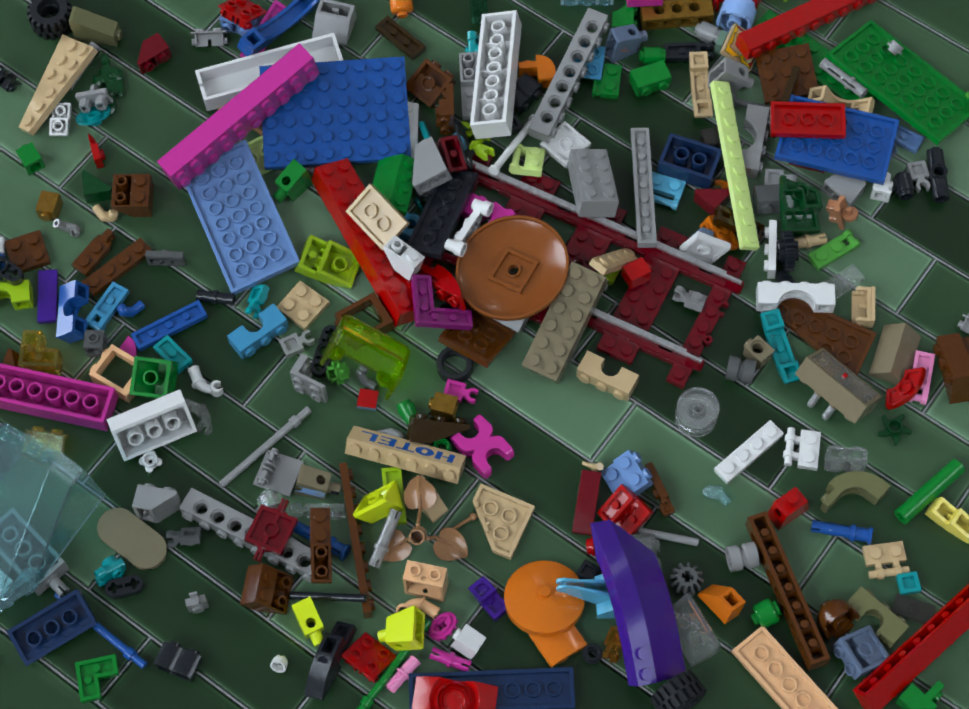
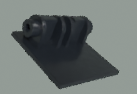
M0 65V87L7 92H13L15 84L22 85V83L16 80L18 78L16 75L9 71L7 72Z

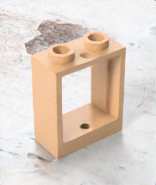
M111 344L108 349L103 351L101 359L97 364L95 363L91 367L89 375L92 382L96 384L114 387L119 398L130 404L136 396L129 394L131 379L124 388H121L101 376L115 356L131 365L134 364L133 356Z
M407 560L403 575L405 594L422 598L425 596L427 599L444 602L448 587L447 568Z

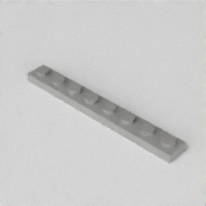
M631 128L637 247L657 248L649 128Z

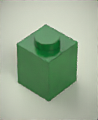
M32 142L22 145L16 150L28 175L45 168L43 160Z

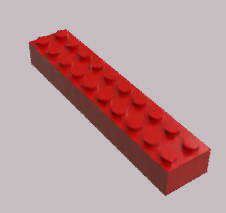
M346 158L315 167L311 181L379 300L392 318L394 326L397 327L415 321L411 280L408 281L393 269L385 251H382L346 213V210L365 189L349 159Z

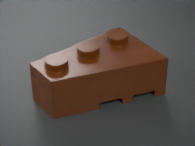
M960 333L937 336L936 344L933 345V352L938 359L949 403L969 401V355Z

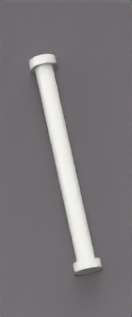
M535 114L530 115L529 121L494 165L488 168L490 174L494 176L499 174L502 165L528 134V127Z

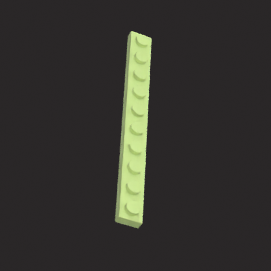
M713 80L710 83L739 248L740 250L756 251L760 246L729 82Z

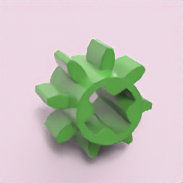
M337 360L331 362V366H327L326 376L331 381V384H344V380L349 379L350 369L345 362L339 363Z

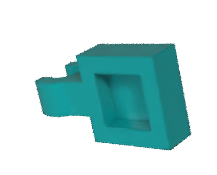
M265 284L253 286L247 300L249 305L245 313L251 314L254 311L253 319L259 318L258 314L261 312L260 305L264 304L268 298L267 294L270 288Z

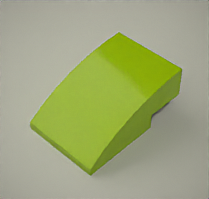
M310 235L306 239L299 257L300 262L294 271L327 284L350 289L360 265L351 249L331 240L326 242Z

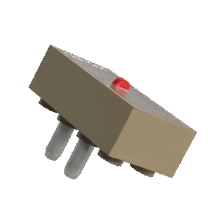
M824 348L807 356L795 373L802 383L814 390V394L807 403L809 408L814 407L821 397L829 402V406L822 415L824 420H828L837 409L848 421L855 424L870 414L883 397Z

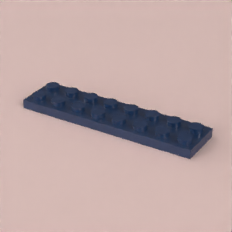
M573 667L409 674L410 709H412L416 676L442 677L456 681H475L497 686L496 709H575Z

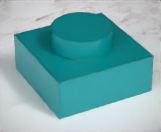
M917 571L896 575L900 596L920 593L922 591Z

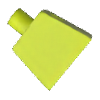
M308 597L293 604L292 610L305 638H311L314 647L320 645L323 639L321 632L324 631V626L311 597ZM314 622L315 626L309 628L307 624Z
M414 605L386 618V629L379 630L377 633L379 641L386 642L387 645L396 651L423 649L425 614Z

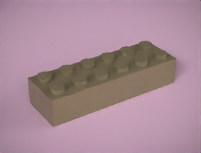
M571 262L566 284L559 296L551 303L522 363L524 369L556 384L560 383L608 283L607 277Z

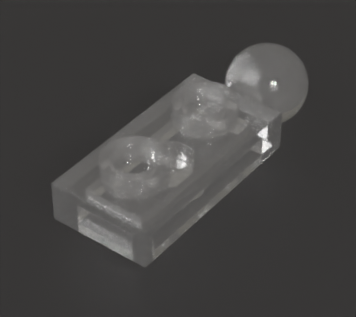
M292 503L288 507V514L295 518L306 515V518L310 519V508H330L331 520L346 518L345 504H305V507H302L299 503Z

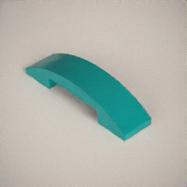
M779 308L761 313L767 343L775 350L773 361L784 384L799 381V377L795 375L799 364L794 359Z

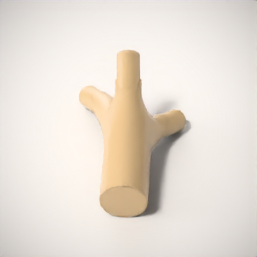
M582 462V465L595 472L604 468L602 462Z

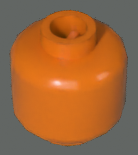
M389 0L390 11L398 18H406L408 14L412 13V0Z

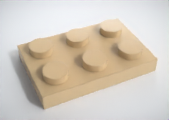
M369 184L346 210V213L382 251H384V245L394 235L398 237L410 224L373 184Z

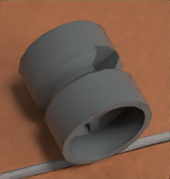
M730 355L725 379L731 381L740 379L741 383L752 385L757 361L747 358L742 361L740 357Z

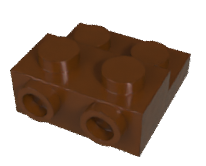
M426 58L407 81L406 87L407 90L432 109L443 96V91H446V83H453L454 86L456 82L453 80L455 77L448 70L443 72L440 69L441 65L434 59L431 62Z
M446 83L443 99H439V106L435 107L436 127H440V134L442 135L455 133L453 83Z

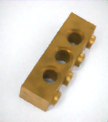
M663 0V5L640 7L639 12L642 31L697 26L698 23L701 24L702 21L713 24L714 18L712 0Z

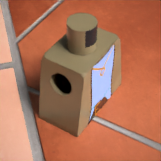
M301 464L294 494L325 500L327 493L339 495L341 484L330 481L331 473Z

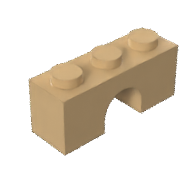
M587 350L577 368L576 377L583 383H590L596 386L602 392L607 391L613 394L619 400L628 401L638 384L639 375L622 367L617 375L607 376L602 372L605 359Z

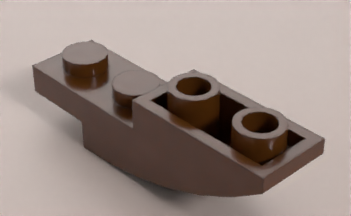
M310 508L311 583H332L330 508Z

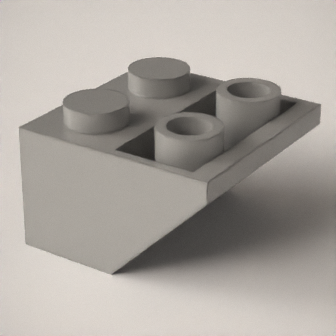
M320 0L315 14L312 38L334 33L338 45L347 46L357 18L355 5L333 0Z
M145 483L144 485L138 484L132 508L140 520L159 523L180 510L179 507L182 502L175 489L171 487L157 488L153 484Z

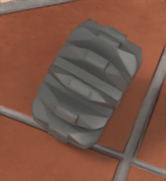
M687 562L686 567L680 563L678 568L672 569L673 574L670 575L669 580L673 581L671 588H677L676 594L682 591L684 592V597L687 596L688 592L694 596L695 590H701V584L704 583V579L701 578L703 572L697 571V565L691 568L690 562ZM684 577H688L689 582H685Z

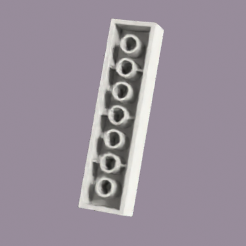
M517 10L482 14L470 127L475 139L511 136L522 27Z

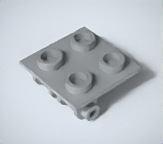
M276 448L267 450L253 485L290 497L298 478L301 464L304 461L279 454V450Z

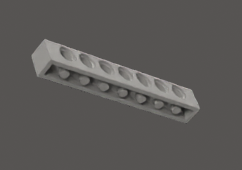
M591 8L587 9L528 127L529 136L549 143L551 138H555L558 130L556 127L558 123L563 122L565 117L564 111L566 107L569 108L571 106L572 95L574 92L577 93L580 87L579 81L581 77H585L588 70L587 65L592 63L595 56L594 51L600 47L602 43L601 37L609 29L608 15ZM579 59L581 62H574V60ZM572 74V75H574V76H573V77H567L566 75ZM561 89L567 90L566 92H563V93H562V92H559V90H561ZM557 104L559 107L554 108L551 105ZM550 119L551 122L545 123L544 120Z
M191 488L179 507L182 517L190 522L193 520L198 522L205 530L212 529L216 531V534L223 539L230 538L235 545L241 548L245 546L251 549L250 551L255 555L257 548L244 541L254 519ZM202 508L207 509V511L204 514L198 513L199 510ZM218 517H224L222 522H215ZM241 526L239 531H232L233 527ZM290 538L282 556L271 552L264 553L263 556L267 557L270 563L276 566L280 564L289 573L294 575L298 573L302 575L305 581L311 583L310 565L307 567L301 566L303 561H310L309 547ZM286 552L293 553L290 558L283 557Z

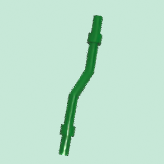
M425 619L424 633L431 626V622ZM411 650L399 652L368 695H364L360 700L361 704L357 709L371 708L374 704L373 700Z

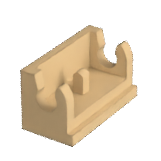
M858 286L856 291L851 293V322L868 329H872L875 323V286Z

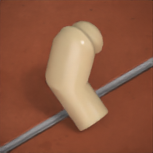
M96 204L92 208L97 217L103 222H114L118 219V211L114 209L104 211L100 204Z

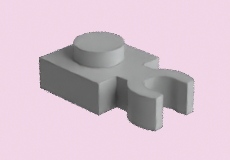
M925 160L907 163L906 170L911 175L912 182H916V192L920 193V186H924L926 191H929L931 185L927 179H929L930 175Z
M305 330L299 337L297 333H293L279 340V344L287 359L303 352V346L315 344L314 338L306 339L307 336L311 335L310 330Z

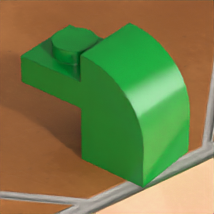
M938 680L924 694L912 683L895 703L902 709H936L938 706L935 703L942 697L943 693L941 690L945 685Z

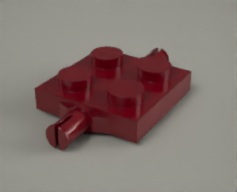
M285 498L281 499L278 508H270L261 504L244 538L246 543L257 548L253 557L255 561L261 562L265 552L282 556L294 532L298 519L285 512L289 501L285 500Z

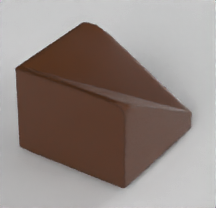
M8 348L2 364L23 368L25 358Z

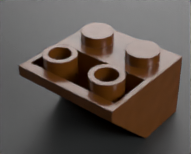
M113 174L111 209L131 217H152L154 184L151 174Z
M264 563L248 566L240 605L255 611L286 615L294 576Z

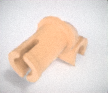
M424 596L423 598H414L399 604L396 608V613L402 608L406 609L415 605L422 612L435 619L441 608L427 601Z

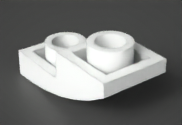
M58 103L52 111L49 136H68L72 112L71 103Z

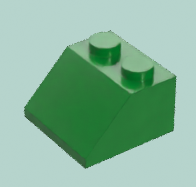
M135 356L129 394L160 398L175 392L179 362Z

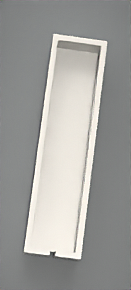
M326 34L195 70L206 110L210 111L223 107L260 76L259 66L275 64L299 43L314 58L315 62L343 61L335 34Z

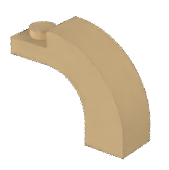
M827 85L810 88L808 95L809 99L826 103H844L847 108L873 113L875 105L873 97L857 100L839 98L830 91Z

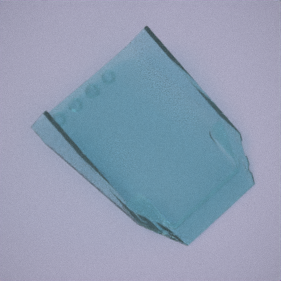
M6 423L0 425V613L14 605V601L23 595L28 596L33 593L105 497L104 492L87 472L62 452Z

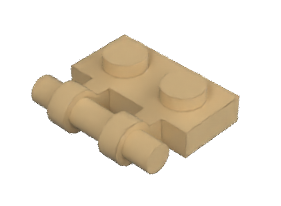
M903 541L862 547L866 567L874 566L875 569L868 571L869 579L877 578V580H882L885 577H896L897 574L910 572L909 566L901 567L900 563H904L907 560ZM892 564V568H882V565Z

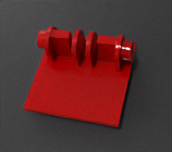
M228 0L218 5L221 8L220 13L222 17L234 22V24L244 30H250L252 28L251 21L268 12L261 8L260 5L254 4L249 0Z
M365 632L341 654V657L355 671L359 670L360 675L363 673V676L369 682L375 683L379 678L378 675L393 662L396 655Z

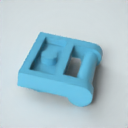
M652 172L653 192L674 199L671 200L654 195V202L671 207L672 210L676 211L686 181Z

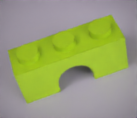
M24 279L17 286H13L8 282H0V300L5 298L11 299L15 310L34 308L33 287L29 279Z

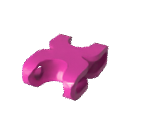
M477 415L473 419L474 427L478 431L477 436L465 438L460 433L451 436V442L460 454L466 455L467 458L472 457L473 468L483 478L487 479L492 475L491 466L487 462L488 457L499 455L509 461L515 455L514 450L503 437H493L492 425L483 416Z

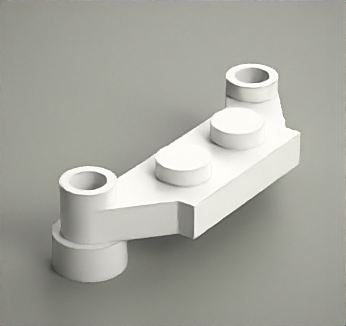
M475 198L471 205L473 212L469 218L464 220L463 227L460 231L456 232L454 239L448 238L446 240L444 249L453 252L456 256L463 257L467 250V243L465 242L480 227L482 217H489L491 215L494 203Z

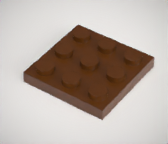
M809 43L766 51L755 58L765 105L770 104L771 101H781L793 66L800 67V72L792 95L808 97L810 88L818 87Z
M467 305L466 310L472 311V330L445 329L439 336L438 342L488 368L515 337L516 331L478 313L471 306Z

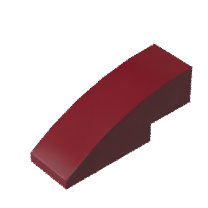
M582 469L572 533L592 536L590 523H594L601 472Z

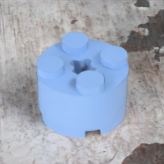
M724 0L716 20L718 28L720 26L728 33L735 23L745 30L752 28L757 14L755 3L752 0Z

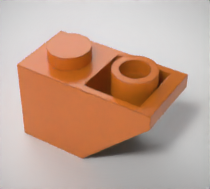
M715 584L710 585L697 595L724 624L737 617L746 603L732 587Z

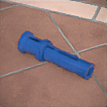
M813 520L811 532L848 538L850 542L856 540L867 542V545H871L873 527L868 529L857 527L856 524L845 526Z
M298 521L294 533L310 541V527ZM331 536V553L339 557L340 561H344L350 553L351 545H345L337 541L336 537Z

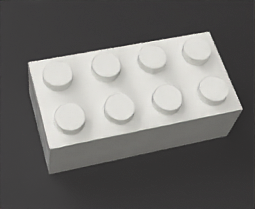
M181 390L106 419L124 461L197 432Z

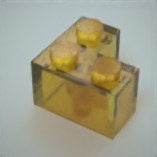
M23 330L18 366L24 369L61 376L63 356L60 350L46 348L47 339L43 331Z

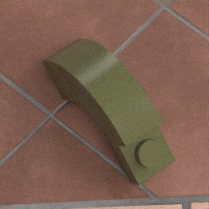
M850 471L840 474L828 483L827 492L820 499L822 502L820 510L826 514L842 496L848 494L860 495L876 506L888 493L891 485L882 478L868 472Z

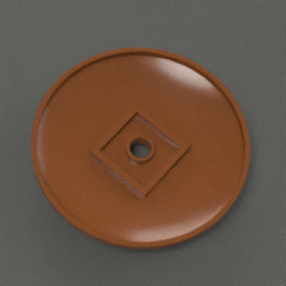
M522 215L505 216L484 224L465 242L467 243V250L464 256H458L456 280L465 301L478 313L491 319L502 321L528 318L547 308L563 290L569 273L568 251L558 232L537 218ZM513 268H518V269H519V271H518L517 274H515V275H510V274H509V272H510L511 269H513Z

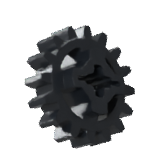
M791 230L782 231L780 241L776 243L777 260L783 265L784 272H790L795 270V261H799L798 241L794 240Z

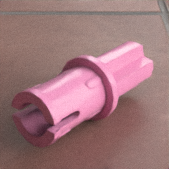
M411 655L401 668L396 669L397 672L387 682L386 688L390 692L395 693L405 680H409V674L413 673L420 666L419 660Z

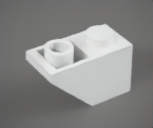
M394 235L383 247L393 269L408 281L411 280L412 274H417L421 269L425 257Z

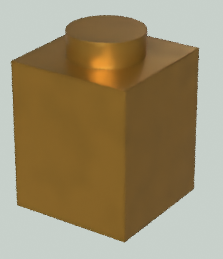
M41 191L35 209L40 219L43 221L58 219L63 204L60 194Z
M435 392L434 398H430L428 409H431V416L443 415L447 417L446 419L454 420L459 405L458 397Z

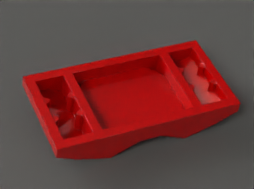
M416 676L412 709H496L498 687L475 681H456L442 677Z

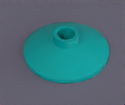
M108 105L106 110H98L96 107H91L88 113H82L81 111L76 116V122L83 126H98L110 115L111 109Z

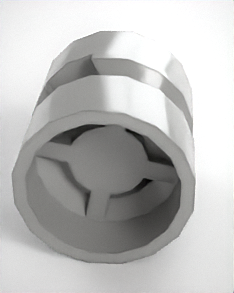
M754 541L742 543L741 547L737 545L725 547V555L730 572L743 570L744 566L747 569L759 567V555Z

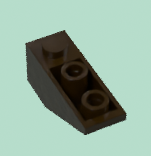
M416 413V415H410L406 438L411 442L432 443L468 430L471 425L464 418L454 417V420L446 419L447 417L443 415H435V418L427 417L428 414Z

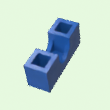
M77 280L60 286L56 338L70 344L84 339L85 330H87V320L78 317L77 314L79 309L89 302L90 286Z

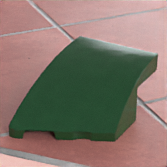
M781 175L779 201L783 231L791 230L793 234L819 233L821 228L818 212L823 208L820 190L806 186L799 181L794 182L787 179V176Z

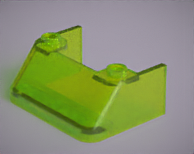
M344 315L326 346L319 364L323 366L328 357L332 360H341L345 355L377 373L376 380L381 387L387 388L384 399L388 401L403 378L410 350L406 345L351 315Z

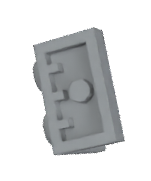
M301 353L290 371L294 390L300 394L306 393L310 395L316 402L322 401L327 403L326 386L311 379L312 372L309 358Z

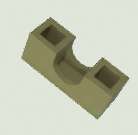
M861 586L848 600L859 613L857 622L867 615L875 616L879 620L880 628L877 630L876 635L889 649L896 644L909 627L903 617L896 616L890 611V607L886 603L878 601L869 589H864Z

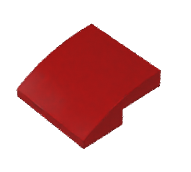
M621 484L596 513L603 521L611 520L631 536H634L654 512L624 484Z

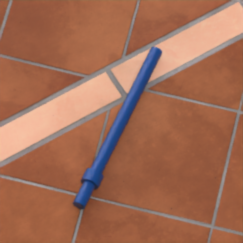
M57 593L54 594L57 600L61 599ZM99 622L92 627L120 650L127 660H132L142 669L147 666L148 662L141 658L133 647H128Z

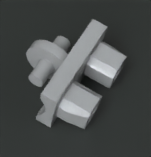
M92 84L90 90L78 92L75 95L82 113L90 112L91 107H96L98 110H106L108 104H113V98L109 96L107 89H99L97 84Z

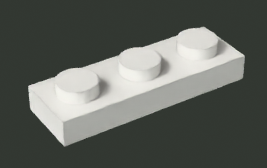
M769 220V227H765V238H768V243H765L764 255H768V260H764V271H767V279H775L777 220Z

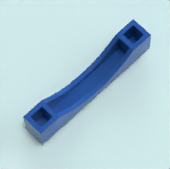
M293 0L273 18L244 34L240 38L237 47L245 56L257 54L317 9L320 0Z

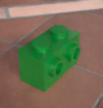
M664 60L630 70L629 81L637 98L648 96L659 90H666L671 86L672 76Z

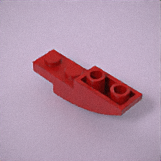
M422 264L421 269L417 273L418 275H431L432 288L437 291V297L441 301L448 302L454 308L457 307L462 311L466 310L463 295L453 275L439 264L433 269Z

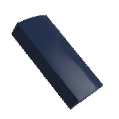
M76 589L6 632L25 666H28L98 623L82 591Z

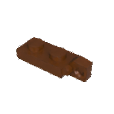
M107 229L102 235L96 236L71 264L72 267L88 277L111 251V242L115 238L114 232Z
M653 463L645 464V468L652 475L651 480L654 483L652 485L654 489H651L653 496L661 502L659 506L660 512L664 518L674 514L675 509Z

